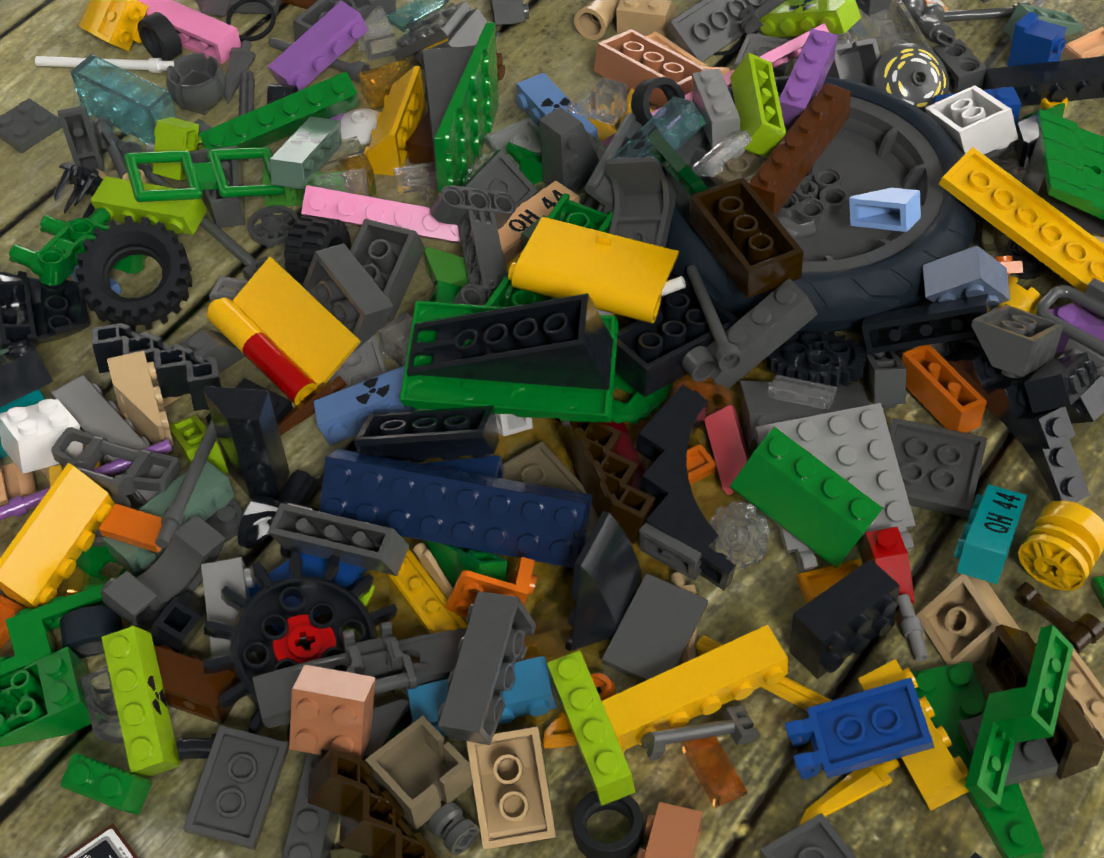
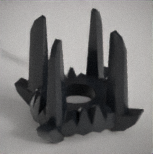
M66 162L59 166V168L65 170L54 191L55 201L59 199L68 181L70 185L74 184V189L65 205L63 213L68 211L75 199L74 206H76L82 200L85 193L86 195L90 194V196L95 194L103 181L98 175V170L93 168L91 171L85 167L75 166L76 163ZM91 202L83 218H88L94 212L95 208Z

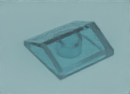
M413 0L385 15V18L396 28L405 32L409 30L408 27L418 19L423 21L434 11L441 12L450 0Z

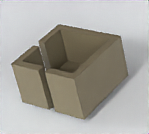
M423 715L365 759V762L373 771L369 777L381 792L386 790L405 813L403 817L415 830L431 819L433 814L441 808L440 802L442 800L446 804L452 802L473 785L470 763L449 742L445 744L441 733Z

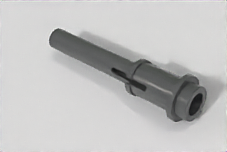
M97 117L94 119L93 125L101 146L107 149L119 177L123 179L127 169L117 147L118 139L112 130L113 124L106 117Z

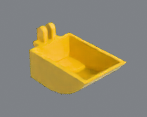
M89 0L78 26L112 45L129 51L133 41L141 44L138 22L144 18L149 6L138 0Z

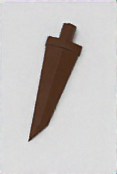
M338 376L328 385L324 382L318 385L311 394L277 423L280 436L315 413L313 401L346 386L344 380Z

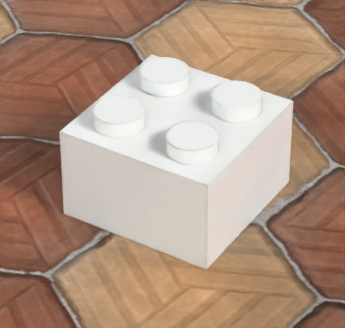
M45 399L35 405L13 407L7 412L0 413L2 447L22 474L60 464L54 460L51 448L66 428L73 427L80 430V424L58 399ZM77 441L71 442L64 453L78 459L83 452L82 443Z

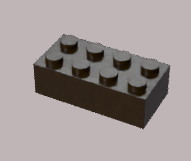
M744 177L690 196V224L746 298L779 287L789 278L792 281L801 278L804 251Z

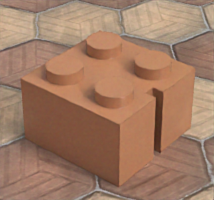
M304 665L292 688L289 749L321 755L323 750L329 751L333 748L362 759L372 732L375 677Z

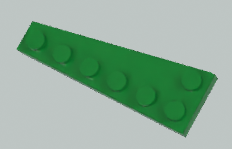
M971 661L912 672L919 686L915 688L918 698L920 699L925 696L935 713V716L930 718L935 728L943 726L953 744L948 747L950 754L953 758L960 756L969 771L972 757L958 730L959 722L983 715L987 703ZM1018 783L1004 786L1000 806L987 808L970 791L966 793L973 808L979 813L981 822L1002 858H1043L1045 850Z

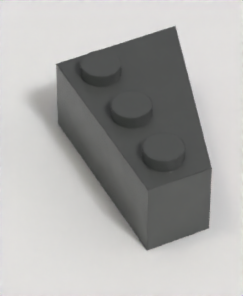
M231 146V147H223V148H215V149H235V148H238V147H237V146ZM212 149L189 152L193 163L209 162L207 153ZM241 159L220 160L228 186H244ZM218 189L202 190L203 195L201 198L214 223L219 228L245 225L244 197L223 198L220 196Z

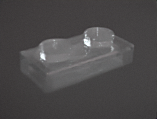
M733 131L692 166V169L698 176L714 177L724 170V164L728 160L735 159L745 152V146L752 141L747 131Z

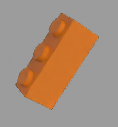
M931 345L918 346L903 353L901 361L906 367V388L946 429L968 433L981 426L987 401Z

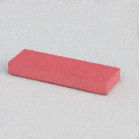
M732 405L704 419L722 488L727 495L734 493L729 487L750 458L736 409Z

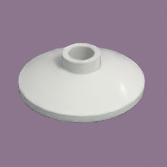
M361 108L344 113L341 119V141L352 145L371 143V133L377 127L379 112L373 109Z

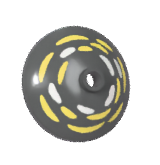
M904 43L892 47L879 58L873 71L872 86L897 96L926 113L925 107L933 104L934 96L948 94L949 79L944 64L933 51L919 44ZM916 75L920 76L921 82L916 80Z

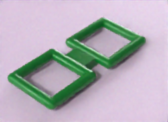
M268 147L212 149L207 153L209 162L193 163L191 154L188 151L137 152L124 155L125 166L134 198L137 202L200 199L203 195L202 190L218 189L220 196L223 198L282 195L285 192L284 186L271 184L228 186L220 160L263 158L268 172V161L273 156L271 149ZM182 163L189 188L144 191L137 164Z

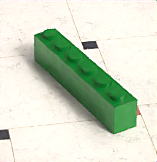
M346 71L199 133L206 150L237 146L238 148L264 147L294 134L310 116L329 119L358 107V93Z

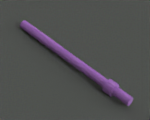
M169 439L144 448L160 454L173 451ZM119 458L92 471L111 476L129 469L133 462ZM50 487L26 497L20 495L10 499L9 504L0 507V521L13 515L17 518L29 513L28 509L38 506Z

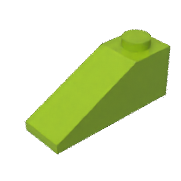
M196 414L169 425L170 433L188 467H190L207 430ZM215 441L207 461L223 474H226L228 469L217 441Z

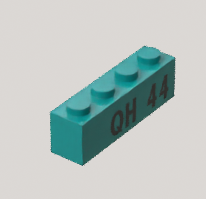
M990 484L987 485L984 495L977 494L974 506L971 508L968 521L965 523L954 553V558L960 559L957 568L958 573L998 585L1020 522L1027 495Z

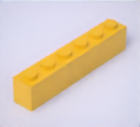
M767 624L603 700L602 704L624 754L625 750L638 744L642 745L640 740L648 732L684 727L691 719L697 716L715 713L727 702L734 699L742 700L747 698L759 687L766 684L768 686L777 684L788 674V657Z

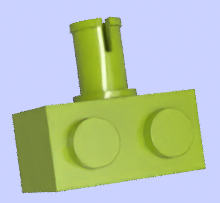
M174 117L157 120L154 129V152H191L200 150L203 145H197L202 143L198 135L199 124ZM181 162L153 163L152 173L179 181L186 179Z

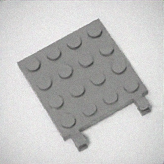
M881 403L755 427L754 433L758 446L775 426L883 507L865 532L898 526L908 554L910 552L909 549L914 548L912 537L907 530L913 529L916 525ZM779 526L785 554L796 553L799 572L804 573L817 568L818 565L814 552Z

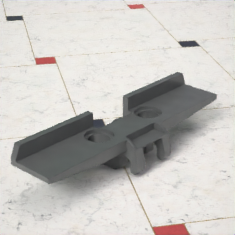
M388 621L380 623V638L355 643L353 629L343 631L342 637L345 653L252 677L262 722L268 728L290 723L292 688L304 665L375 677L374 694L404 687L405 694L408 696L407 688L409 690L415 689L419 685L448 679L451 670L456 667L459 657L458 644L460 638L465 636L467 628L432 633L398 641L396 637H393L392 623ZM410 655L416 656L420 662L412 663Z

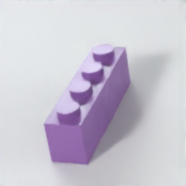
M340 1L270 63L268 68L278 84L296 85L299 91L304 89L368 31V28L360 12Z
M811 29L779 98L785 129H791L821 90L834 61L838 35Z

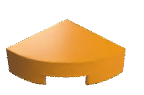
M564 712L560 713L559 717L546 728L543 738L544 749L577 746Z

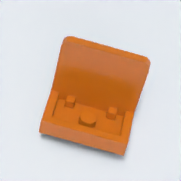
M521 557L508 582L468 570L462 571L447 600L446 609L455 612L458 616L468 617L469 607L472 603H475L478 591L516 596L525 606L528 594L532 595L537 580V575L532 574L535 560Z

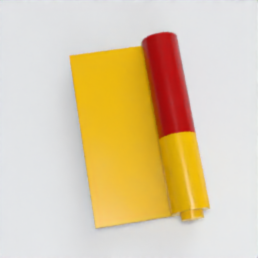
M270 256L233 300L225 297L213 300L209 304L206 314L207 319L296 406L322 382L327 383L362 342Z

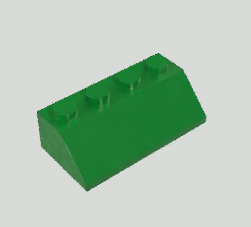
M775 426L753 452L729 487L836 569L883 509V507Z

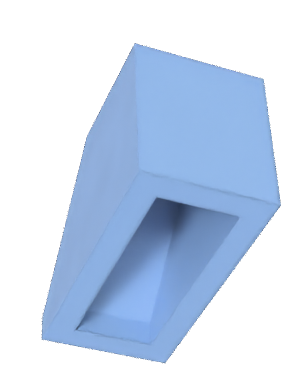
M887 188L854 195L849 198L851 226L907 232L921 218L920 190Z

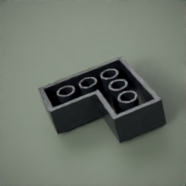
M674 267L667 281L682 276L685 280L686 288L661 296L659 311L653 324L626 317L632 324L618 330L615 372L643 397L688 375L682 368V361L685 355L695 347H708L715 341L690 280ZM710 297L726 332L739 319Z

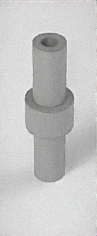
M900 595L897 601L903 620L900 625L904 637L910 641L915 660L924 661L929 658L922 636L924 628L921 619L916 617L909 595Z

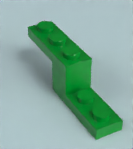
M105 584L88 585L82 588L79 593L68 597L59 596L53 598L46 605L35 609L27 608L20 610L15 616L5 619L15 656L0 658V678L56 652L57 648L52 630L60 628V619L73 610L90 606H107L104 604L100 594Z
M1054 625L1040 628L1026 687L989 693L965 787L987 808L1000 806L1015 743L1053 737L1074 648Z

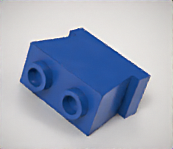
M1029 11L1015 24L1007 66L1061 61V52L1066 45L1064 37L1067 27L1038 20L1039 15Z

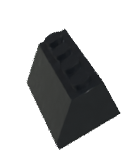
M205 386L203 392L228 473L250 499H253L257 494L278 498L287 483L290 471L269 391Z
M494 405L369 414L354 442L355 447L363 454L396 460L423 462L428 458L454 460L459 456L488 457L495 453L499 443Z

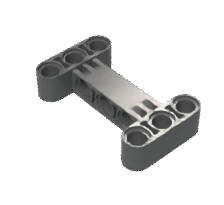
M450 185L444 187L432 203L430 212L434 219L441 223L458 225L469 284L459 291L451 303L484 306L506 276L507 271L498 229L506 224L517 208L515 199L508 193Z

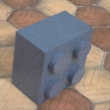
M979 246L968 248L923 265L925 297L933 303L988 294L990 306L993 309L998 307L1000 303L1010 300L1007 268Z

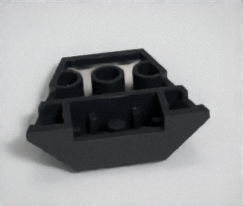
M18 271V275L0 272V350L8 349L10 345L20 340H25L26 343L32 340L34 345L59 340L89 327L90 321L87 305L78 286L79 282L64 280L59 285L49 286L41 283L39 279L27 277L26 272Z
M604 511L575 562L571 598L577 600L568 617V625L574 626L569 638L565 641V650L574 651L612 638L642 582L640 565L628 537L613 516Z

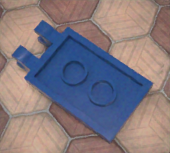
M911 677L807 708L809 718L785 723L788 737L791 739L794 748L804 745L810 740L813 745V752L794 755L798 772L800 771L802 780L816 776L823 769L827 778H832L935 748Z

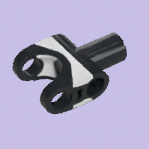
M296 470L289 477L278 498L260 494L255 495L247 507L238 528L239 546L251 549L265 537L271 536L267 532L280 503L319 512L315 507L306 506L317 487L316 479L305 471ZM280 545L281 556L290 559L291 552H296L285 549Z

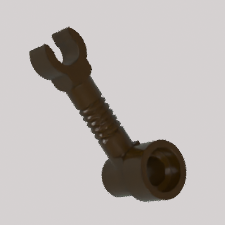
M1024 582L1016 590L1019 594L1015 597V600L1021 606L1032 611L1035 610L1067 635L1065 638L1074 646L1078 654L1087 645L1096 643L1104 635V625L1092 614L1085 613L1077 621L1072 622L1044 601L1043 597L1031 584Z

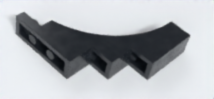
M682 385L638 434L636 451L653 462L642 475L640 491L655 497L654 503L658 505L646 519L645 523L700 552V575L724 591L732 582L736 565L726 555L714 551L718 534L698 507L688 480L686 465L689 443L695 431L705 419L709 401L699 392L692 391Z

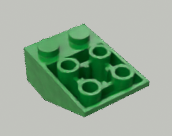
M68 646L0 678V747L69 735L96 722V720H100L99 715L91 710L97 711V706L92 703L95 702L94 695L85 689L86 687L93 691L87 665Z

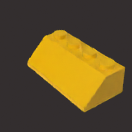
M414 66L392 85L389 95H385L383 111L378 114L377 127L372 130L370 146H366L364 152V160L368 162L370 174L401 176L408 159L406 142L420 124L426 108L420 66Z
M68 463L1 556V590L8 597L33 609L46 605L51 599L55 598L57 588L63 579H67L72 575L77 559L83 551H87L92 546L95 540V533L115 504L109 493L75 466Z

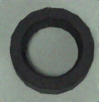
M154 12L138 22V32L141 41L153 58L170 61L182 53L180 37L166 16L160 12Z
M658 77L644 80L636 87L632 94V114L636 116L638 123L649 130H652L655 126L658 128V132L674 129L681 123L685 115V94L680 85L673 79ZM655 88H659L664 92L668 102V115L660 122L653 117L649 107L650 95Z
M590 792L579 801L573 815V833L578 849L587 858H630L637 852L643 840V814L639 804L628 795L601 806L596 792ZM615 810L628 818L630 831L622 840L613 843L599 842L588 835L586 829L588 819L597 812Z

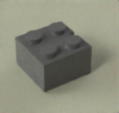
M876 38L836 45L834 61L827 77L846 79L872 86L873 71L881 57Z

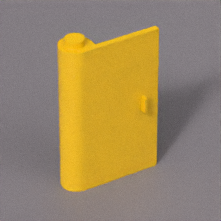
M541 217L517 263L512 262L508 272V280L512 281V287L556 299L588 293L598 310L653 324L659 311L662 291L678 258L679 251Z

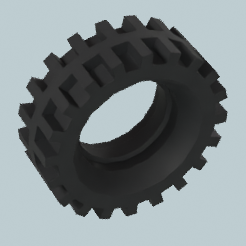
M131 216L125 217V223L116 225L115 220L109 221L110 228L104 232L99 227L93 232L96 238L93 241L86 239L83 242L85 252L84 254L78 253L76 259L79 268L75 269V274L79 281L78 286L90 310L94 311L98 319L103 323L106 320L110 321L111 325L123 323L130 326L132 332H136L137 325H145L146 330L153 329L152 322L160 320L163 325L169 322L167 315L170 312H174L177 315L181 311L179 304L182 300L187 302L189 298L188 287H192V277L190 274L192 270L183 243L178 241L177 234L173 230L167 232L165 225L159 221L154 226L151 225L149 218L142 217L140 223H134ZM130 255L152 257L162 268V279L159 286L152 293L141 298L128 299L121 297L109 285L111 269L121 259Z

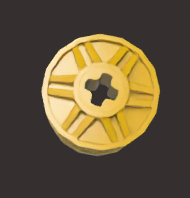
M1066 500L1053 501L1044 507L1033 529L1029 531L1027 538L1021 544L1018 551L1020 563L1026 572L1038 582L1053 589L1074 591L1083 586L1095 562L1098 561L1104 551V522L1092 510L1078 503Z

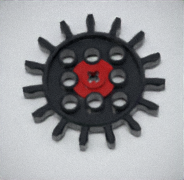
M298 551L291 552L289 561L291 578L274 583L271 581L267 570L259 561L252 564V575L254 581L260 587V591L248 600L236 590L226 585L221 590V599L227 605L239 611L234 625L206 620L204 625L205 635L231 641L230 654L214 656L203 660L204 674L233 670L238 682L218 697V706L221 710H224L234 705L244 696H248L251 701L259 706L252 677L345 653L342 632L347 629H355L361 634V637L355 640V643L376 639L377 632L375 626L396 617L397 607L395 603L383 606L373 612H368L360 599L369 593L374 577L367 574L358 581L353 589L347 590L334 582L339 572V557L334 555L326 564L323 578L303 576V562ZM292 596L298 598L301 604L298 607L290 608L283 603V600ZM317 613H326L330 616L331 621L326 624H319L314 621L313 616ZM271 624H278L284 631L280 635L272 636L265 631V628ZM305 644L306 649L310 650L304 651L303 647L299 645ZM252 652H260L266 659L260 664H252L246 657ZM259 708L251 717L249 733L257 734L264 727ZM290 723L287 730L288 744L290 740Z

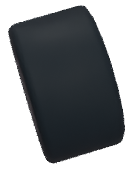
M108 606L83 607L65 614L60 619L62 649L68 646L79 658L105 654L101 637L122 630V618Z

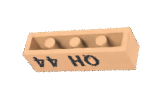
M554 181L526 202L521 203L506 224L498 229L505 265L522 251L521 233L543 215L548 217L564 193L569 194L570 200L579 203V195L559 182Z

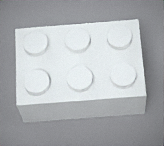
M975 85L925 107L926 113L938 122L939 126L945 129L964 155L972 147L984 155L993 150L1006 148L1009 143L1019 139L1011 108Z

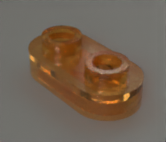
M683 380L677 383L671 391L672 397L684 385L692 391L699 392L709 401L706 415H711L729 405L733 406L734 403L731 390L721 384ZM715 394L723 396L724 402L722 405H716L713 402Z

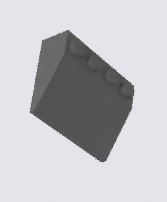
M768 381L739 382L743 436L749 457L758 447L754 433L756 426L870 405L862 385L849 384L847 387L839 384L838 389L829 385L826 386V390H822L820 386L809 389V386L806 384L797 387V382L788 384L785 382Z

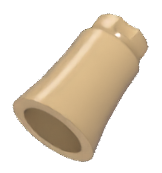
M593 0L587 6L577 11L574 17V24L578 32L588 39L598 40L602 38L609 24L617 15L616 9L620 0Z

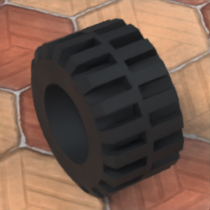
M311 215L299 217V220H296L293 223V227L290 228L288 238L286 239L284 251L285 270L303 285L315 251L343 243L351 250L350 234L347 231V226L339 219Z

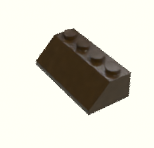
M1003 624L995 628L986 667L1002 691L1026 687L1036 644L1028 632ZM1064 687L1053 737L1045 738L1059 765L1056 775L1060 780L1097 766L1104 751V741L1100 732L1091 727L1084 716L1081 704L1077 700L1072 699Z

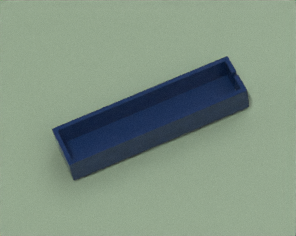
M337 449L325 457L319 512L392 528L400 536L516 558L525 557L537 562L574 568L575 562L586 542L587 530H584V528L588 525L592 495Z

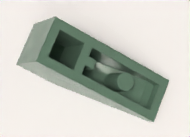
M1019 3L1003 31L1010 36L1009 40L1012 42L1015 24L1029 11L1039 15L1038 20L1067 27L1065 36L1082 31L1084 26L1069 13Z

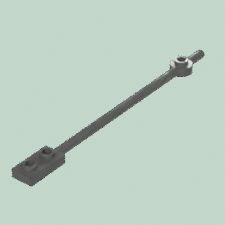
M117 137V147L123 160L124 155L127 153L142 152L139 144L131 141L122 142ZM147 163L137 164L138 169H141L153 184L174 188L161 175L152 173L153 168ZM206 215L203 217L200 225L246 266L243 268L244 278L249 281L268 257L265 256L258 261L255 260Z

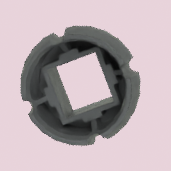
M204 53L187 54L175 59L174 67L168 66L167 90L172 100L180 108L206 115L217 105L225 93V73L217 59L213 56H209L207 59Z

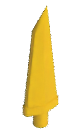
M893 759L852 771L805 810L799 826L821 813L826 817L866 795L886 787L892 783V779L888 774L900 766L898 760Z

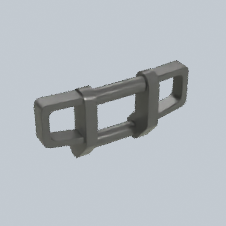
M73 427L66 428L51 448L54 460L64 465L62 471L70 463L100 487L109 489L112 494L118 496L133 494L137 489L163 492L167 490L181 469L177 457L155 453L146 449L138 451L108 442L107 438L95 436ZM73 441L87 445L78 459L64 453ZM104 454L133 462L125 474H119L115 477L92 471ZM153 465L167 467L161 478L152 479L145 477Z

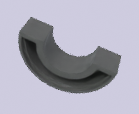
M197 515L186 523L182 522L180 529L174 532L164 553L158 560L152 561L143 574L135 578L126 571L117 579L112 578L106 582L100 592L104 604L131 626H136L143 630L152 628L155 620L173 598L185 591L192 594L203 581L201 564L216 562L226 537Z

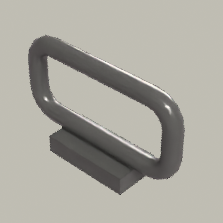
M1093 278L1088 284L1085 293L1064 285L1055 286L1048 290L1036 306L1037 315L1064 324L1062 334L1104 356V342L1060 319L1049 311L1050 306L1058 298L1063 297L1080 304L1081 307L1104 318V283Z

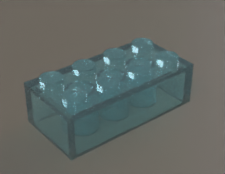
M93 54L70 71L74 82V89L77 91L81 102L80 106L85 105L89 115L95 117L103 116L110 119L113 126L121 129L125 134H131L139 138L145 144L155 143L154 129L157 120L170 117L177 118L169 91Z

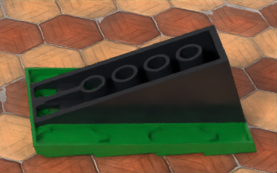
M588 293L507 308L416 301L400 401L404 406H411L414 409L436 410L494 405L495 414H514L516 417L559 418L560 421L611 423L618 321L615 316L600 315Z

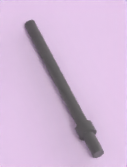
M212 419L172 506L166 509L161 519L162 527L155 541L156 545L160 548H167L174 532L180 529L185 518L183 512L217 439Z

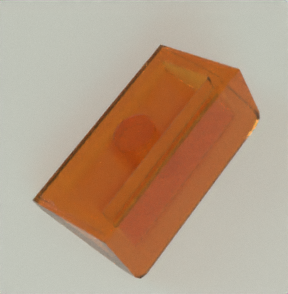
M716 736L682 742V751L715 808L748 794Z

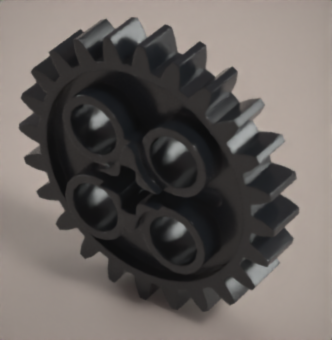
M797 331L766 357V366L770 367V373H776V378L786 377L785 383L787 384L795 381L797 382V387L806 384L809 386V389L820 386L822 390H826V386L830 385L838 389L839 384L848 387L850 381L858 382V377H863L867 357L866 351H862V345H855L854 339L845 340L846 335L837 337L834 336V331L828 334H824V332L802 333Z

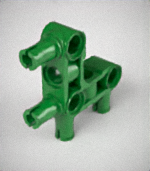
M100 207L88 218H76L68 222L53 218L50 215H44L40 222V231L54 235V237L38 251L14 244L9 251V256H11L9 260L30 268L34 274L39 275L41 283L49 286L59 285L74 272V268L78 265L76 259L78 253L84 254L85 252L83 242L86 239L93 241L96 238L93 231L98 227L103 232L110 228L106 226L110 221V214L106 209ZM130 255L121 259L113 268L129 274L139 273L144 269L145 259L148 256Z

